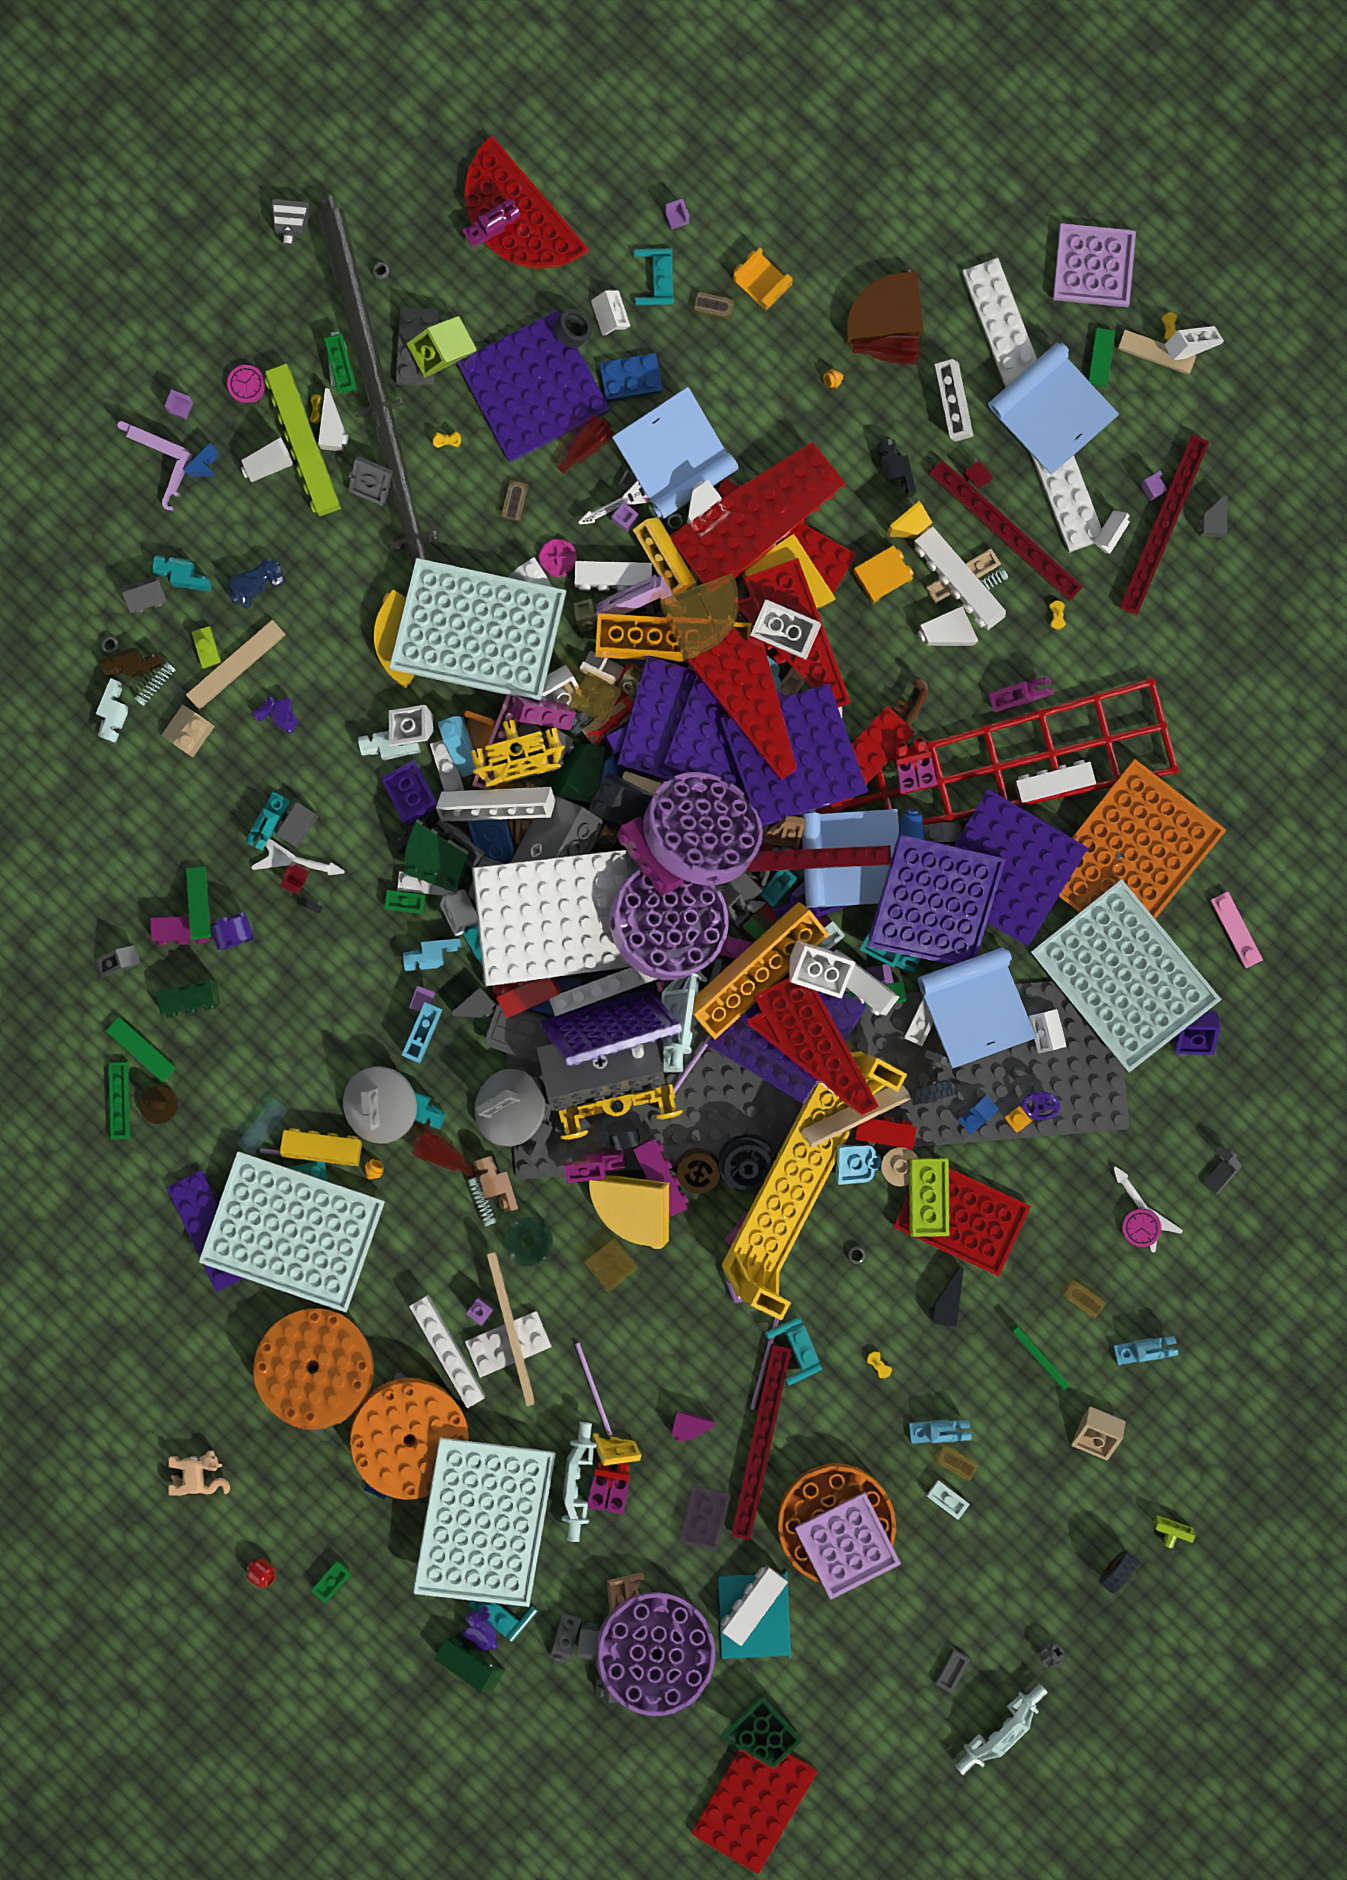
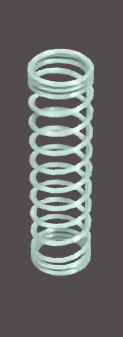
M1000 568L999 571H996V574L992 573V576L989 575L988 578H985L989 581L992 587L994 586L991 583L989 577H991L994 583L997 585V582L994 579L993 574L996 575L1000 583L1001 580L998 577L997 572H999L1003 580L1008 579V575L1003 568ZM981 580L980 582H984L987 589L990 590L989 586L986 583V580Z
M168 662L164 664L167 670L161 668L165 675L158 671V674L161 677L155 675L159 682L152 678L155 684L148 682L152 688L148 685L145 686L149 691L142 688L146 695L139 692L144 699L138 695L134 697L141 705L144 706L145 702H148L145 697L151 699L147 693L154 695L151 690L157 692L154 686L160 689L157 683L163 685L160 679L166 682L163 677L169 678L166 672L172 675V672L176 671Z
M475 1177L468 1180V1182L471 1183L470 1186L477 1185L471 1190L479 1189L473 1193V1195L480 1194L474 1199L482 1198L476 1203L485 1202L479 1205L478 1208L485 1207L479 1212L487 1211L481 1215L482 1217L490 1215L483 1219V1221L489 1220L484 1223L485 1226L496 1223V1219L494 1217L489 1218L494 1213L487 1214L492 1209H486L490 1207V1204H484L489 1200L482 1201L485 1199V1196H481L483 1193L479 1192L482 1190L481 1187L476 1188L480 1186V1183H476L479 1180Z

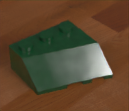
M572 743L574 745L573 749L569 754L564 755L562 758L564 763L558 771L552 772L545 787H551L553 795L567 801L591 805L599 788L606 747Z
M417 819L406 847L403 873L457 893L466 877L469 852L451 840L445 841L437 835V831L434 829L428 830L422 826L423 822Z
M761 1692L731 1720L719 1737L772 1768H775L802 1742L800 1735Z

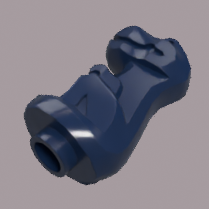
M269 558L264 559L255 569L231 577L226 583L230 589L227 595L235 605L240 603L244 609H248L251 606V600L260 592L266 591L265 582L269 581L275 588L284 584V576L281 572L280 563Z

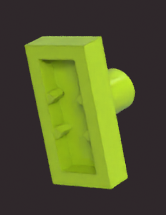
M208 626L192 631L202 668L206 669L222 664L211 627Z
M1156 1515L1154 1520L1155 1529L1166 1533L1162 1542L1163 1545L1173 1548L1177 1537L1193 1543L1195 1533L1192 1527Z

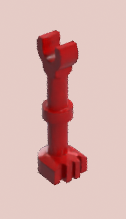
M628 697L622 701L626 707L615 716L612 715L609 718L610 720L600 729L588 733V737H591L593 734L598 736V740L594 742L595 745H598L602 737L614 726L617 727L619 722L631 712L633 702Z

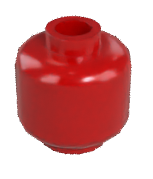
M262 1558L251 1561L247 1566V1580L259 1588L269 1587L276 1578L275 1567Z

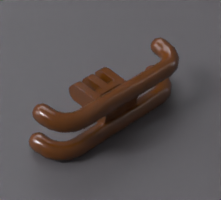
M917 677L913 682V685L920 692L914 705L910 706L897 699L895 703L902 707L898 708L894 705L892 707V710L897 712V715L909 727L929 693L927 683L920 677Z

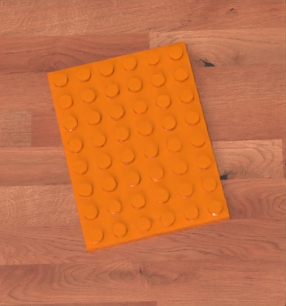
M1134 759L1072 836L1073 839L1084 844L1088 849L1059 897L1078 912H1082L1120 880H1123L1154 919H1156L1225 833L1226 829ZM1117 851H1119L1124 857L1117 860Z

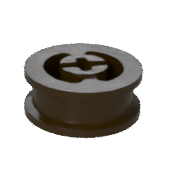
M607 820L594 849L597 850L599 848L605 852L613 851L619 841L617 835L622 825Z
M692 1148L681 1155L677 1163V1178L685 1190L695 1194H702L712 1190L718 1183L720 1177L718 1159L711 1151L704 1148ZM699 1160H702L698 1181H695V1171L698 1170ZM705 1162H707L711 1166V1168H708Z

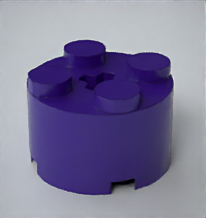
M245 912L237 914L231 919H228V917L219 919L216 923L210 925L217 950L233 948L243 943V940L247 943L254 939Z

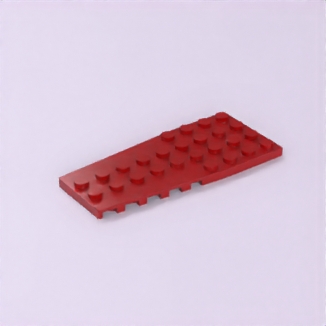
M812 442L728 494L718 504L712 505L711 509L704 512L700 517L697 516L690 525L689 523L685 524L669 537L709 593L713 595L762 559L777 546L776 543L779 540L785 539L790 535V531L793 528L803 524L807 516L812 512H817L821 504L827 499L831 500L834 497V493L841 487L845 488L846 484L815 443Z

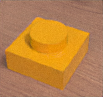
M1020 1106L1004 1117L1015 1133L1032 1122Z

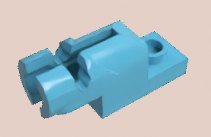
M461 939L421 942L422 951L417 949L403 953L405 971L415 970L417 962L421 970L439 968L444 965L443 949H446V952L458 951L457 948L462 947Z
M1174 1336L1156 1339L1147 1338L1113 1345L1117 1365L1157 1360L1178 1355V1349L1174 1347L1162 1349L1161 1347L1162 1344H1175L1176 1339Z
M936 1420L909 1423L911 1443L971 1440L969 1431L957 1432V1427L961 1429L971 1428L969 1420Z

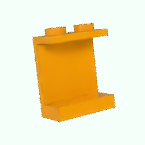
M759 248L756 252L753 250L748 255L747 261L743 265L739 264L733 271V281L767 311L792 285L793 278L788 274L784 276L762 255L763 250Z
M894 545L854 568L853 573L872 605L878 602L882 596L906 582L910 583L913 579L912 575L914 573L911 567L905 565L902 560L904 559L902 552L896 549Z

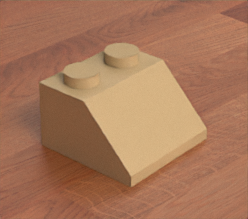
M182 705L161 736L191 757H194L215 726Z
M1089 1407L1082 1417L1072 1446L1108 1461L1123 1439L1126 1421Z

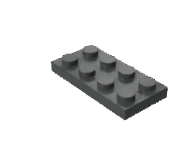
M400 308L397 384L435 386V373L424 378L406 343L427 328L438 324V310Z

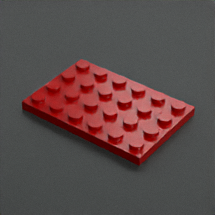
M949 1168V1236H918L915 1238L999 1277L1031 1206ZM909 1193L893 1228L910 1235Z
M739 1749L692 1829L691 1835L759 1875L818 1770L790 1753L775 1768H772Z

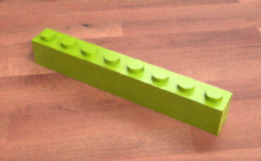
M287 364L265 371L267 378L264 379L267 388L273 391L274 395L271 396L274 406L279 408L280 413L277 415L281 425L285 424L286 431H284L287 442L291 441L293 448L290 450L294 460L298 459L300 466H297L300 477H304L306 481L303 486L306 494H310L313 500L310 502L313 512H317L321 517L340 510L341 506L290 368Z

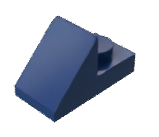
M209 443L183 470L189 477H214L216 475L206 465L213 463L219 452Z
M985 1095L957 1120L971 1135L984 1122H988L999 1108Z

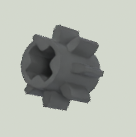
M1054 1643L1051 1646L1046 1644L1042 1647L1043 1651L1039 1654L1044 1666L1049 1667V1669L1054 1666L1057 1669L1062 1665L1061 1661L1065 1658L1060 1646Z

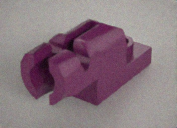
M510 198L501 205H497L479 216V221L462 231L471 248H474L505 231L504 226L512 223L521 215L518 208H515L513 199Z
M1046 676L989 693L993 711L998 712L1053 695V688H1046L1040 691L1035 690L1038 689V685L1051 683L1050 678Z
M623 1149L584 1154L582 1161L564 1162L566 1182L605 1179L606 1173L625 1169Z

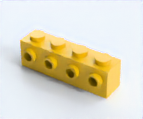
M658 517L647 519L633 529L657 573L664 578L673 595L684 592L696 583Z
M290 1128L289 1131H283L280 1154L282 1157L359 1167L362 1142L356 1136L342 1138L334 1133H328L326 1136L320 1135L317 1131L302 1133L299 1129Z

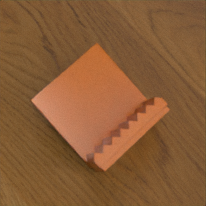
M467 711L465 712V717L469 718L467 729L472 746L475 749L482 748L485 752V746L489 743L497 721Z

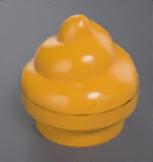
M835 369L828 370L823 376V381L827 388L835 389L843 380V374Z
M371 1159L365 1165L366 1177L368 1179L381 1177L384 1165L378 1160Z

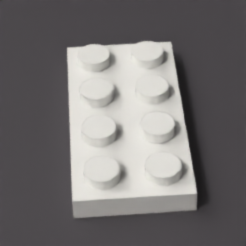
M537 1311L514 1320L524 1359L552 1347ZM505 1324L465 1341L480 1377L515 1363Z

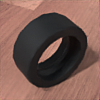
M576 309L565 310L554 323V332L557 338L568 347H580L591 336L592 328L589 319ZM565 320L573 322L579 328L581 336L572 334L567 329Z

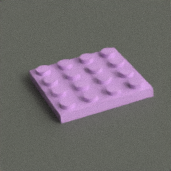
M1060 224L1053 300L1128 307L1130 304L1136 231Z
M865 1492L795 1527L830 1600L901 1564Z

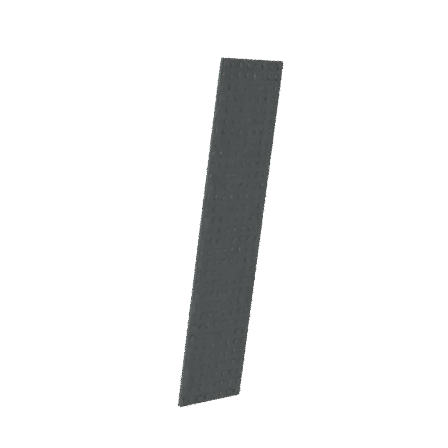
M1055 981L1015 984L1028 1018L1031 1015L1058 1010L1066 1041V1047L1038 1053L1035 1039L953 1069L951 1066L948 1068L943 1065L938 1068L929 1064L930 1060L924 1057L927 1050L935 1053L940 1042L934 1023L922 1046L904 1039L923 998L921 992L906 993V1002L895 1003L887 1015H876L869 1010L870 1007H867L845 1041L850 1053L864 1052L907 1074L902 1085L908 1092L910 1089L932 1081L951 1080L954 1095L942 1098L940 1101L913 1105L910 1099L874 1117L877 1120H882V1117L894 1118L893 1122L900 1124L901 1120L913 1122L912 1126H917L914 1147L1126 1130L1129 1128L1124 1066ZM693 1015L690 1025V1032L693 1033L690 1043L692 1050L689 1054H683V1072L709 1036V1033L705 1031ZM660 1037L657 1038L656 1044L665 1079V1084H662V1086L672 1084L674 1087L683 1072H664L663 1041ZM707 1046L676 1091L675 1098H673L676 1110H683L682 1114L669 1119H656L655 1115L661 1114L658 1101L633 1106L632 1101L627 1112L634 1111L639 1114L644 1139L647 1140L655 1137L656 1141L660 1140L664 1151H662L664 1158L668 1157L672 1167H677L681 1155L692 1148L707 1149L719 1161V1153L724 1144L734 1136L745 1133L756 1134L766 1139L773 1147L775 1157H777L804 1104ZM506 1053L508 1069H518L532 1075L543 1090L545 1102L549 1104L540 1064ZM886 1086L883 1087V1088H882L881 1090H879L877 1093H879V1092H881V1091L887 1089L888 1087H886ZM1032 1092H1047L1059 1100L1060 1111L1058 1115L1049 1120L1030 1118L1032 1122L1017 1133L1014 1132L1004 1119L1006 1115L1018 1106L1022 1108V1100ZM987 1095L999 1110L988 1122H984L970 1135L957 1119ZM1032 1099L1027 1104L1030 1111H1033L1035 1108V1103ZM615 1103L614 1108L617 1110L620 1109L621 1104ZM551 1109L549 1122L547 1121L546 1124L553 1126V1129L539 1161L536 1163L529 1160L531 1155H528L531 1145H536V1141L529 1138L524 1143L514 1146L517 1179L565 1176L564 1162L582 1161L584 1154L603 1151L611 1152L612 1147L606 1148V1143L598 1140V1133L603 1131L602 1120L610 1115L603 1110V1113L579 1118L581 1131L588 1130V1133L580 1138L564 1140L560 1138L561 1135L566 1133L559 1111ZM1046 1109V1110H1044V1111H1040L1039 1114H1040V1115L1049 1114V1113H1051L1053 1110H1048V1109ZM620 1119L607 1126L609 1135L629 1130H638L637 1122L634 1119ZM856 1126L852 1128L844 1144L867 1143L874 1150L898 1148L896 1146L854 1139ZM633 1147L623 1149L625 1169L620 1171L642 1170ZM743 1150L740 1153L745 1154L747 1150ZM755 1151L754 1156H760V1153ZM731 1159L730 1162H737V1160Z

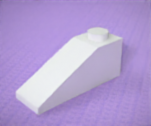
M1215 326L1178 330L1165 344V347L1173 360H1179L1213 348L1224 341Z
M325 388L318 445L321 449L343 452L344 446L348 444V435L345 433L332 394L329 389Z

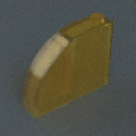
M733 574L660 600L662 612L684 659L694 658L720 643L731 631L738 615V590Z

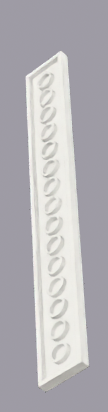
M996 258L963 270L962 275L1004 385L1007 387L1031 366L1037 358L1000 261ZM1031 454L1068 552L1070 553L1095 544L1094 541L1102 528L1074 455L1050 475Z

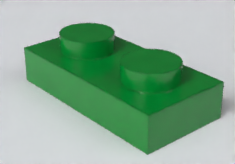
M387 890L385 909L423 914L426 895Z
M337 1560L311 1591L326 1604L350 1577L352 1572Z

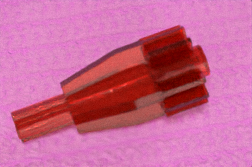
M893 335L874 338L872 343L853 342L852 352L871 354L874 359L890 363L916 365L918 356L921 357L922 345L918 343V336Z
M594 414L585 424V427L577 434L567 450L569 454L557 465V468L565 474L577 461L581 463L597 452L603 445H606L612 436L615 435L610 429L611 423L605 417L601 420Z
M425 1129L422 1136L418 1134L413 1143L415 1145L412 1152L413 1155L425 1162L428 1160L443 1168L455 1172L458 1169L472 1178L475 1177L478 1171H475L474 1166L464 1161V1157L449 1144L439 1139L438 1135L428 1129Z

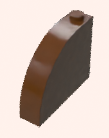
M904 270L901 273L884 276L872 282L859 294L851 308L847 322V344L922 337L924 330L917 271Z

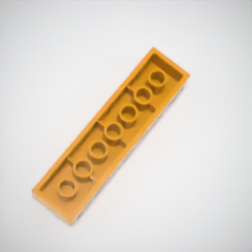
M598 613L595 657L645 660L647 656L667 662L688 663L687 658L732 627L746 641L751 637L752 623Z
M798 902L694 997L692 1015L705 1031L716 1039L756 1003L754 999L755 994L775 985L790 972V956L797 940L818 946L829 934L812 912L802 903Z

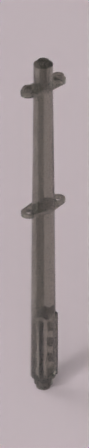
M328 195L320 198L322 211L318 213L335 284L341 293L370 405L355 411L354 415L357 418L373 416L386 468L393 471L390 484L405 538L387 544L388 549L391 552H397L405 546L409 564L411 567H414L416 558L428 560L424 541L433 542L438 540L439 532L421 533L392 411L394 408L405 405L406 401L404 398L391 401L389 399L344 209L338 208L333 195Z

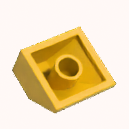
M918 501L890 525L887 532L889 537L916 539L930 529L932 521L921 502Z

